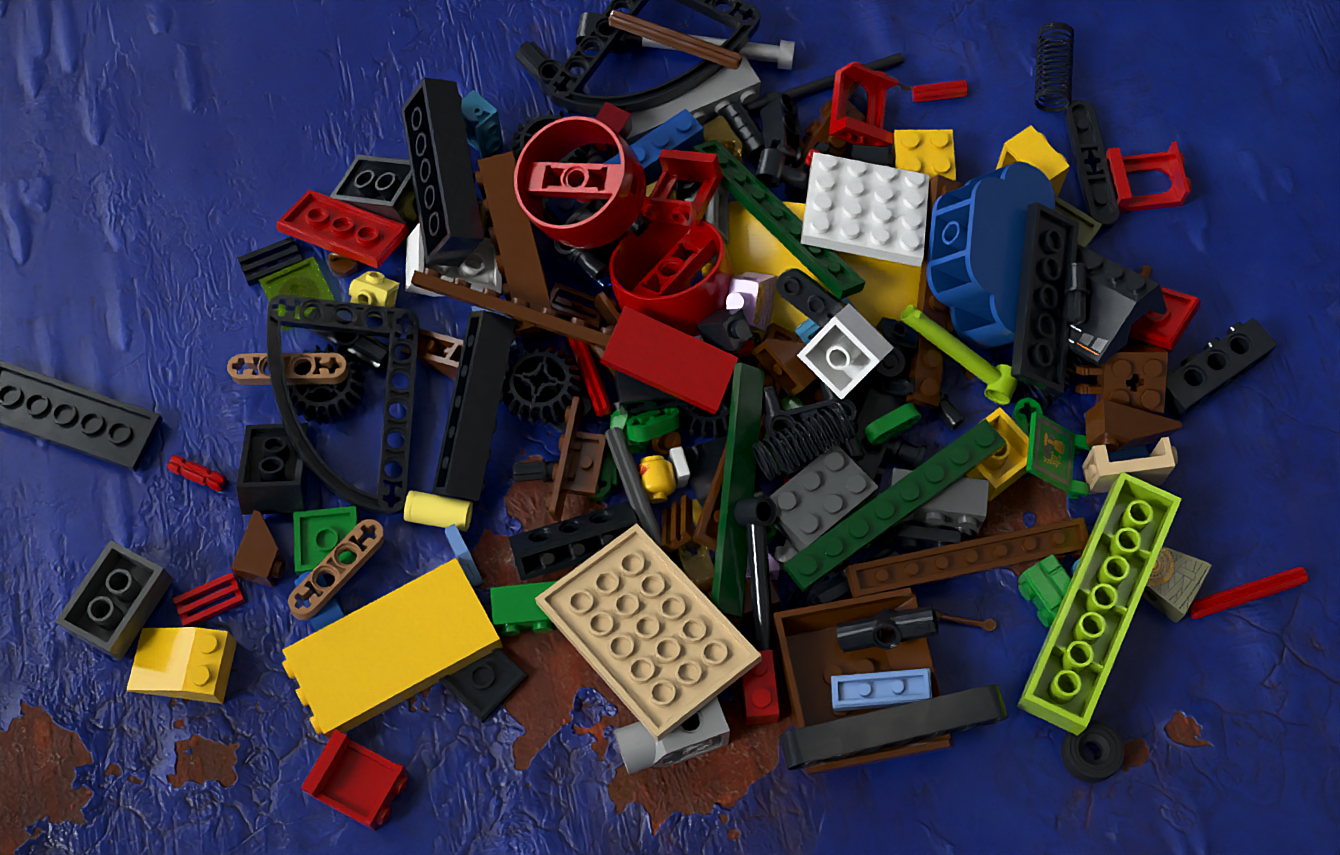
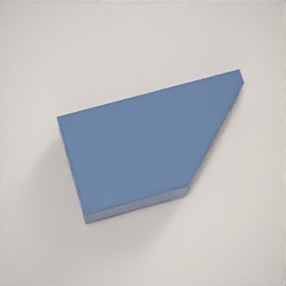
M453 524L445 528L446 531L444 532L471 586L476 587L484 583L456 525Z

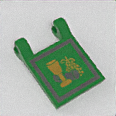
M1038 412L1031 413L1026 471L1065 491L1070 499H1078V495L1088 497L1089 484L1072 480L1074 453L1079 454L1082 452V449L1088 451L1092 449L1091 446L1087 445L1086 436L1075 434Z

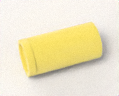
M410 490L405 502L404 520L442 528L455 524L459 531L467 532L472 518L473 502Z

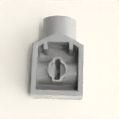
M717 696L659 742L640 721L613 730L629 775L649 767H669L727 746L730 729ZM686 725H694L695 727H697V729L693 731L685 730L683 727Z

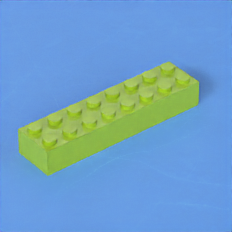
M1121 471L1111 486L1016 707L1077 736L1087 728L1182 498Z

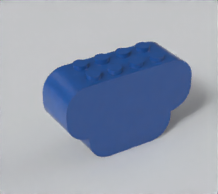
M1015 162L969 180L965 186L939 196L932 210L926 270L928 285L935 298L943 305L950 307L951 321L957 335L965 343L981 350L1014 343L1028 205L1038 202L1055 211V194L1049 179L1040 169L1026 162Z

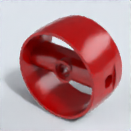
M571 116L549 123L527 142L516 164L514 188L517 200L526 216L547 236L572 248L592 249L615 241L633 225L644 204L646 178L636 153L615 130L593 118ZM593 143H606L617 146L621 158V164L558 163L574 149ZM584 179L583 183L577 187L578 183ZM542 197L575 198L578 202L587 203L594 199L608 200L591 217L569 225L547 223L542 209Z
M702 219L698 227L649 221V226L643 234L636 236L631 231L618 243L612 253L609 264L611 284L621 312L624 306H627L692 337L700 335L697 327L698 323L714 311L726 309L730 281L732 277H735L729 251L722 236L712 224ZM707 263L715 265L703 280L691 287V280Z

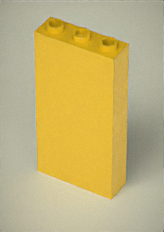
M454 558L284 648L282 651L287 660L283 661L282 665L290 679L296 677L300 688L295 691L304 707L310 706L314 716L309 719L318 735L323 733L330 740L335 729L345 733L438 683V680L445 675L457 672L492 653V650L495 648H502L503 645L458 560Z

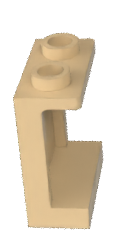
M1169 437L1161 438L1149 457L1109 462L1106 445L1093 446L1082 465L1085 483L1089 484V495L1109 492L1121 471L1153 486L1162 485L1177 464L1178 456L1175 446L1170 445Z

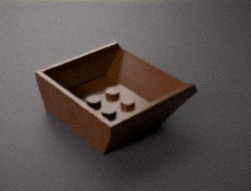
M904 588L773 613L774 639H777L775 647L793 730L891 708L834 711L831 676L930 668L933 698L942 696L927 637L900 642L898 646L890 650H884L876 646L844 653L840 649L837 640V623L873 617L883 609H893L899 612L919 608L914 589ZM882 627L885 631H893L890 627ZM948 734L803 768V770L809 776L955 748L952 735Z

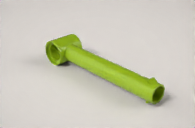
M909 305L902 312L900 319L905 324L919 332L920 335L987 384L984 394L989 400L1002 405L1010 403L1020 381L1011 376V366L999 364L994 367L913 305Z

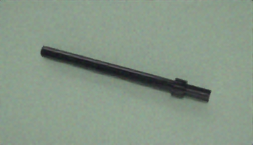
M899 52L864 65L874 71H881L904 63L902 53ZM835 74L779 93L777 91L766 93L764 98L745 103V107L752 114L760 111L782 93L789 95L794 100L833 87Z

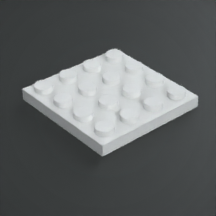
M814 152L811 161L800 243L921 267L924 257L929 175Z

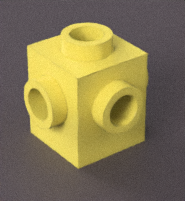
M365 272L354 279L350 285V303L394 308L399 283L384 278L385 276L380 272ZM370 314V315H368V316H371V317H372V316L380 317V316L377 315V314Z

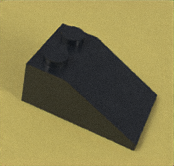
M357 155L330 196L347 204L405 224L409 229L418 217L410 161L405 159Z
M300 423L308 438V423ZM283 424L246 425L236 485L241 515L253 514L254 510L259 511L261 514L305 511L308 468L294 449Z

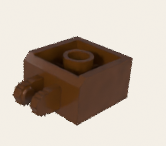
M1125 345L1100 366L1078 365L1076 373L1083 376L1097 375V383H1079L1075 386V392L1096 394L1095 405L1102 399L1149 413H1164L1168 352L1156 345ZM1134 374L1135 378L1133 379V381L1127 383L1126 380L1132 379V375Z

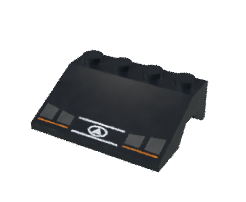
M1077 244L1076 263L1087 265L1086 289L1089 290V297L1086 298V321L1078 325L1070 323L1068 349L1100 366L1127 344L1131 326L1149 310L1163 315L1167 312L1159 283Z

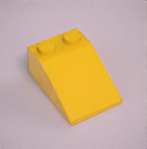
M198 627L142 628L127 691L223 704L237 641L228 631Z

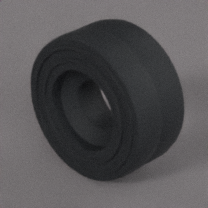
M1090 720L1087 728L1078 736L1071 732L1065 735L1061 743L1060 754L1064 767L1073 777L1087 783H1098L1111 777L1120 768L1124 758V746L1121 737L1114 728L1104 722ZM1086 743H1094L1100 748L1101 756L1098 760H1090L1084 755L1083 747Z

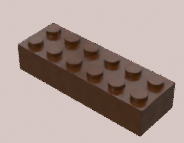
M513 151L479 159L477 161L480 170L474 172L478 188L481 191L482 198H484L481 199L483 210L489 226H491L488 227L491 242L494 245L496 254L500 253L495 255L499 273H501L502 280H507V283L502 284L505 299L509 302H512L513 298L524 300L530 303V309L541 312L542 307L553 310L532 222L521 208L515 194L514 174L516 161ZM518 320L515 323L516 337L522 336L525 345L560 336V334Z

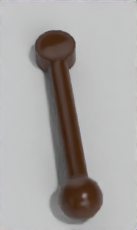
M935 609L938 621L946 620L982 627L985 632H992L996 628V623L993 619L980 621L943 614L940 610Z

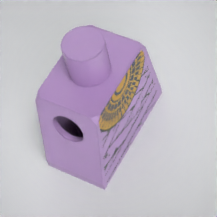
M745 272L732 277L726 300V309L742 308L750 329L766 332L771 321L777 276Z

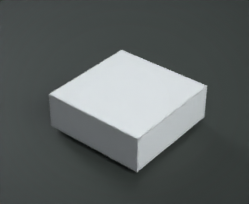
M681 446L670 449L667 461H670L673 465L676 488L684 487L688 484L691 474L683 448Z

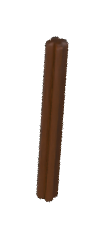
M616 9L612 10L609 16V25L734 70H737L741 65V53Z

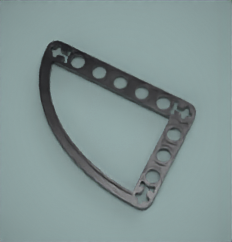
M612 0L548 85L549 98L557 106L583 114L598 115L606 102L632 113L661 105L685 94L716 74L724 66L704 59L681 75L640 92L617 96H591L579 93L626 32L609 25L608 19L612 10L626 8L630 11L628 14L637 17L649 1ZM674 0L734 29V33L721 47L738 53L749 42L760 26L759 10L742 0ZM720 4H726L731 9L721 12L716 7ZM610 27L615 32L611 35H603L600 33V30ZM589 47H596L600 52L596 55H588L585 53V50ZM574 67H582L585 70L581 75H572L569 72Z
M277 295L269 301L267 308V363L275 404L294 449L313 475L339 498L371 513L388 516L398 514L405 505L419 331L417 315L408 309ZM279 304L285 305V310L295 311L296 305L300 306L299 319H294L295 312H285L284 316L281 317L278 316V311L273 309H278ZM308 307H316L320 310L322 316L317 321H310L304 316V311ZM341 310L348 311L352 316V321L349 324H340L336 321L335 314ZM370 314H377L382 318L383 324L378 328H372L367 325L365 318ZM402 318L407 319V323L412 325L407 329L406 338H400L402 326L397 324L401 322ZM281 326L389 338L377 496L362 491L342 479L319 456L307 438L297 418L285 378L281 346ZM398 346H405L410 350L411 357L407 360H400L394 355V349ZM395 375H403L408 379L409 385L405 389H397L393 386L391 379ZM393 404H401L406 409V416L401 419L391 416L389 408ZM392 433H398L403 437L404 445L400 448H392L387 442V437ZM389 463H397L402 469L401 476L390 478L385 473V466ZM401 484V488L396 486L394 489V499L399 500V502L395 503L393 508L388 507V502L383 501V499L387 498L390 485Z

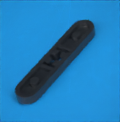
M1074 100L1066 108L1064 121L1088 216L1102 224V230L1110 229L1115 225L1119 217V206L1095 110L1085 100ZM1088 155H1090L1092 163L1097 164L1094 169V175H1092L1093 169L1091 165L1086 164Z
M797 268L785 270L777 280L776 288L780 296L822 329L833 318L832 315L835 316L847 306L814 279ZM874 327L894 347L874 369L884 376H896L903 371L906 365L907 357L905 351Z

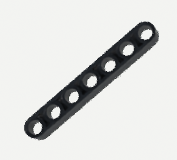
M992 684L785 732L778 737L787 770H798L995 724L1006 720L1009 716L999 685Z

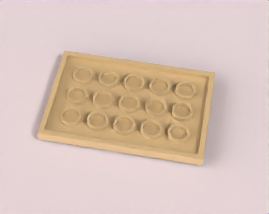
M637 523L535 598L541 610L657 742L762 661L761 654Z

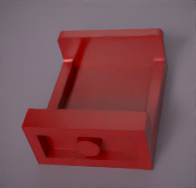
M335 729L301 789L307 795L375 831L378 825H384L392 811L390 804L395 795L400 796L405 790L409 778L406 776L409 772L405 766L393 763L350 740L347 735Z

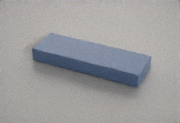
M930 668L831 676L834 711L895 707L933 698Z

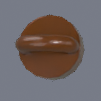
M335 252L328 254V263L335 275L348 277L357 271L359 261Z
M678 429L651 439L650 443L656 453L666 456L669 455L670 449L680 447L682 440Z

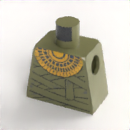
M1162 547L1141 597L1170 620L1178 623L1186 614L1212 565L1168 547Z

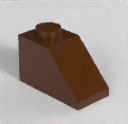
M767 338L751 351L790 398L801 392L818 377L797 356L807 345L805 343Z
M254 510L231 569L238 578L274 587L276 580L280 579L284 573L286 566L285 558L264 517L259 511Z

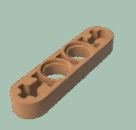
M267 353L237 354L228 361L227 371L237 384L271 385L270 377L265 373V369L268 366ZM282 353L287 385L339 384L348 377L349 367L347 362L338 353ZM304 362L311 364L312 367L309 373L305 375L296 374L295 370L299 364ZM337 363L339 368L335 370V373L331 374L329 369L333 367V364ZM243 364H246L248 369H244L243 374H239L237 370L241 369Z
M367 519L357 524L292 591L288 604L291 614L295 618L307 620L315 616L381 547L384 542V532L379 522ZM365 531L367 533L375 531V539L373 540L369 537L364 541L363 533ZM361 543L364 551H361L359 547ZM345 551H352L357 555V559L352 564L347 565L339 561V556ZM327 573L335 577V581L330 587H321L317 584V579L322 574ZM309 587H312L316 593L312 595ZM309 598L310 607L302 606L298 609L297 601L299 599L305 601Z

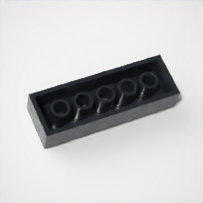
M424 77L402 106L401 112L426 265L460 267L484 240L485 228L481 224L479 213L480 201L476 196L475 173L472 171L470 162L471 149L467 145L466 122L463 120L461 111L462 98L458 94L457 82Z

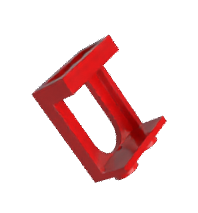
M851 62L835 72L829 135L862 146L887 147L893 144L894 133L884 130L883 126L887 89L897 85L899 80L888 76L885 72L869 69L859 62ZM853 83L861 85L868 95L866 123L849 116L845 117L848 89Z
M1177 141L1171 143L1167 152L1122 156L1120 147L1108 149L1106 158L1119 206V213L1183 206L1188 194L1191 193L1192 186L1190 178L1185 175L1184 154L1179 152ZM1161 171L1169 176L1172 187L1164 193L1132 197L1127 173Z
M662 149L659 161L663 172L650 196H645L641 215L644 219L652 222L698 227L723 177L718 156L711 153ZM678 180L702 182L693 202L669 199Z

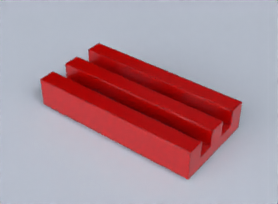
M233 572L173 598L184 627H192L246 603ZM231 584L230 586H228V587H226V588H224V589H221V590H219V591H217V592H215V593H212V594H210V595H208V596H206V597H203V598H201V599H199V600H197V601H194V602H192V603H190V604L184 606V604H187V603H189V602H191V601H193V600H196V599H198V598H200V597H202V596H205V595H207V594H209V593H211V592H214V591H216V590H218V589H220V588H223V587H225V586ZM235 593L236 595L197 614L188 616V613L203 606H208L230 594Z

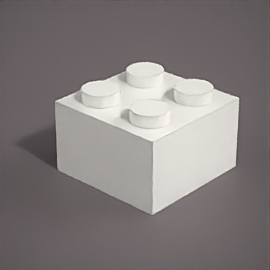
M848 304L824 326L797 356L842 400L894 347L862 315Z

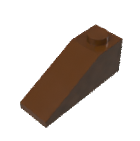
M419 328L416 361L455 381L464 340ZM404 346L401 352L410 358L411 352Z
M1102 399L1085 412L1087 445L1091 447L1106 445L1107 452L1112 453L1159 442L1161 438L1169 437L1182 428L1180 421Z

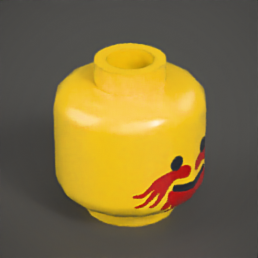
M659 455L648 456L640 460V464L636 468L641 479L642 488L646 492L649 502L657 504L667 501V496L676 490L672 463Z

